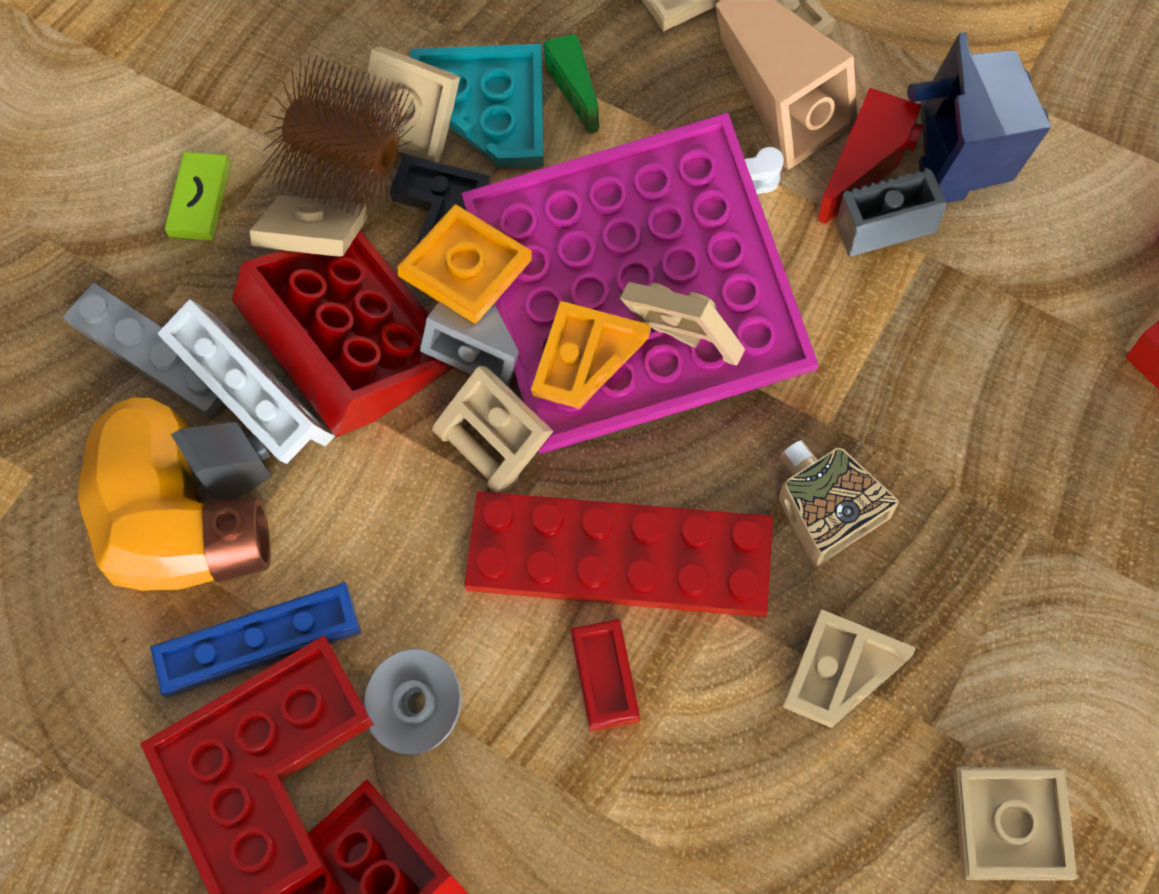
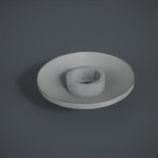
M422 649L403 650L385 659L372 674L364 696V706L375 724L369 728L371 734L385 748L406 755L425 753L440 745L454 729L462 704L461 686L454 669L441 656ZM423 694L425 696V706L418 713L415 710V701Z

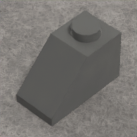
M237 422L179 429L171 434L190 467L213 498H238L272 477L263 464V461L271 456L262 442L253 433L246 437Z

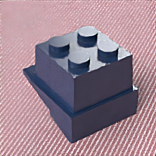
M967 32L958 34L933 81L909 84L907 88V96L910 102L921 101L925 156H922L919 160V171L923 173L925 168L933 171L946 203L964 200L972 190L1014 181L1051 128L1048 113L1041 106L1031 84L1030 75L1024 69L1016 50L971 54L967 42Z

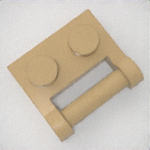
M478 366L432 428L433 432L442 441L449 440L488 480L487 487L495 493H507L514 487L518 481V475L553 432L487 366ZM464 419L505 458L501 465L462 427Z

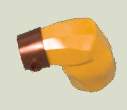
M132 397L114 404L94 422L86 440L79 478L78 502L89 534L97 567L113 585L142 591L178 590L210 581L219 583L268 570L271 561L270 532L266 512L261 500L258 498L206 499L204 503L197 502L196 488L192 477L193 470L171 434L179 429L190 428L187 420L177 412L151 398Z

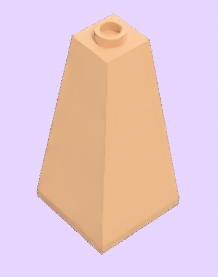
M721 0L715 4L720 38L773 147L782 153L784 158L783 166L787 170L853 127L857 118L854 55L776 0Z

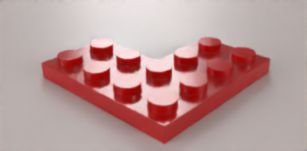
M325 635L140 743L208 894H291L328 871L282 780L375 724Z

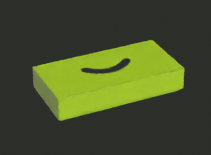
M183 152L165 226V231L169 237L214 240L231 166L227 155Z

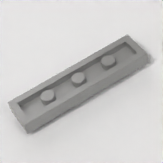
M95 283L91 284L63 316L71 327L207 418L211 419L223 405L219 397L157 334L162 327Z

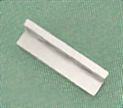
M191 299L157 333L279 461L287 464L310 439L326 446L335 437L215 314Z

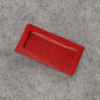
M620 619L570 628L589 731L640 722L641 718Z

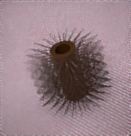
M309 58L307 69L305 66V80L302 90L300 87V59L299 86L296 77L298 99H296L292 71L294 101L292 98L290 100V94L286 90L290 106L287 110L281 104L287 111L285 112V117L268 115L282 119V127H275L277 129L264 133L267 134L282 129V135L269 145L271 146L274 142H276L275 144L281 142L269 157L270 159L281 144L285 142L280 153L271 161L275 160L273 168L279 156L285 150L280 165L275 171L277 175L281 164L286 158L279 182L281 183L283 174L290 162L288 176L284 182L286 188L289 175L295 166L294 177L291 180V190L295 177L300 170L299 182L295 189L297 193L300 181L306 171L305 183L301 189L304 194L306 182L312 173L306 198H308L312 184L317 177L316 189L312 196L314 199L317 188L323 178L318 202L328 182V190L323 204H325L329 191L334 184L332 199L329 203L331 206L333 197L340 185L335 209L345 189L343 205L351 191L347 209L348 213L357 192L354 211L362 197L360 215L368 196L366 217L373 191L374 209L380 181V211L381 192L383 194V176H385L387 203L386 175L389 178L388 173L390 174L393 183L390 170L393 165L398 170L395 166L397 164L395 162L396 157H403L397 155L398 149L410 143L407 142L399 145V140L410 130L408 129L399 138V134L402 133L401 130L408 120L397 133L410 107L409 105L402 119L398 122L408 95L398 112L404 88L396 106L395 102L399 84L391 102L390 93L392 85L384 101L386 83L377 101L382 77L372 97V88L376 77L374 76L373 83L366 96L368 75L366 84L359 97L364 72H362L360 83L354 93L357 71L349 92L348 84L352 74L351 71H349L348 80L342 90L347 66H344L343 76L340 78V83L336 88V80L338 79L337 76L340 68L338 67L336 77L330 87L331 74L334 70L331 65L330 76L324 86L329 61L326 62L325 72H323V77L319 84L318 77L322 64L320 63V67L318 65V73L312 85L315 67L313 61L311 76L309 74V83L306 89ZM350 92H351L350 99H349V103L347 104V99H348L349 94H350ZM386 100H387L386 108H385V111H384V114H383V108H384L385 103H386ZM393 101H394L393 109H392V112L390 113V110H391V107H392V104H393ZM397 107L395 117L392 121L393 113ZM290 152H292V153H291V156H290V159H289V161H288V163H287L289 154H290ZM335 171V175L331 183L333 172ZM352 178V182H351V185H350L349 190H348L349 182H350V179ZM373 182H374V186H373L372 193H371V196H370V190H371L372 184H373ZM368 184H369V190H368L367 195H366V197H365L366 189H367V186H368Z

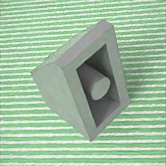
M438 302L427 317L420 349L421 352L471 375L478 366H487L507 386L510 385L519 353L495 304L491 306L475 325Z

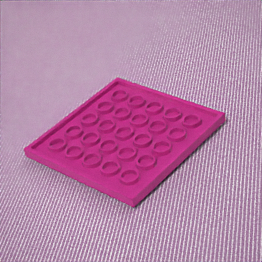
M728 113L461 193L466 211L532 251L531 262L494 304L519 351L514 373L522 400L553 430L538 450L539 455L817 371L818 362ZM628 282L649 286L650 283H658L675 293L689 295L690 292H697L707 296L716 304V311L745 348L736 366L723 361V355L713 343L707 340L700 339L697 347L694 348L671 335L651 328L650 336L645 343L580 409L535 397L531 392L560 301L638 321L620 299Z

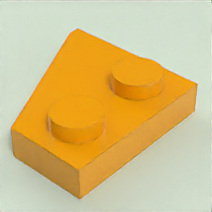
M560 301L531 388L532 395L580 409L645 343L650 336L651 326L646 323Z

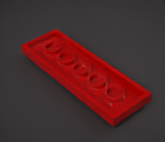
M477 491L464 586L466 591L766 618L769 599L773 516Z

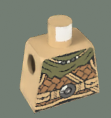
M801 440L789 446L779 456L781 462L792 475L782 484L779 494L780 504L814 568L891 519L899 504L897 498L842 448H836L817 460L804 441Z

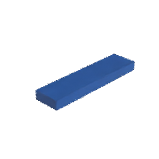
M342 583L150 646L161 694L167 698L282 660L325 635L330 643L362 632L349 587L346 583Z

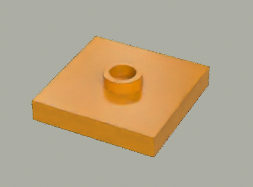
M455 204L397 266L398 276L476 325L531 262L532 251Z

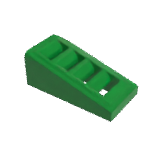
M576 34L546 40L543 43L545 65L548 72L589 134L598 132V103L579 37H576Z

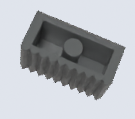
M925 168L923 173L917 170L915 175L908 173L906 178L899 175L897 180L890 178L888 183L881 180L879 185L872 183L870 188L863 185L861 190L854 188L852 193L845 190L836 220V227L846 251L851 257L938 232L937 228H939V223H941V218H943L947 208L946 200L933 171Z

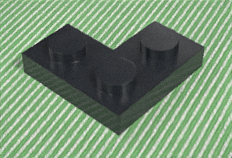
M404 154L389 193L393 202L429 211L417 240V244H419L455 204L466 210L461 193L490 185L491 180L489 175Z

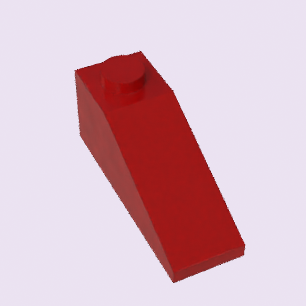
M869 88L823 195L817 221L826 224L838 215L845 190L852 193L854 188L861 190L863 185L870 188L872 183L877 184L900 165L906 149L915 151L924 125L916 123L921 104Z

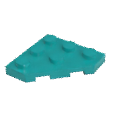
M541 44L410 49V58L460 76L449 124L451 129L499 168L544 167Z

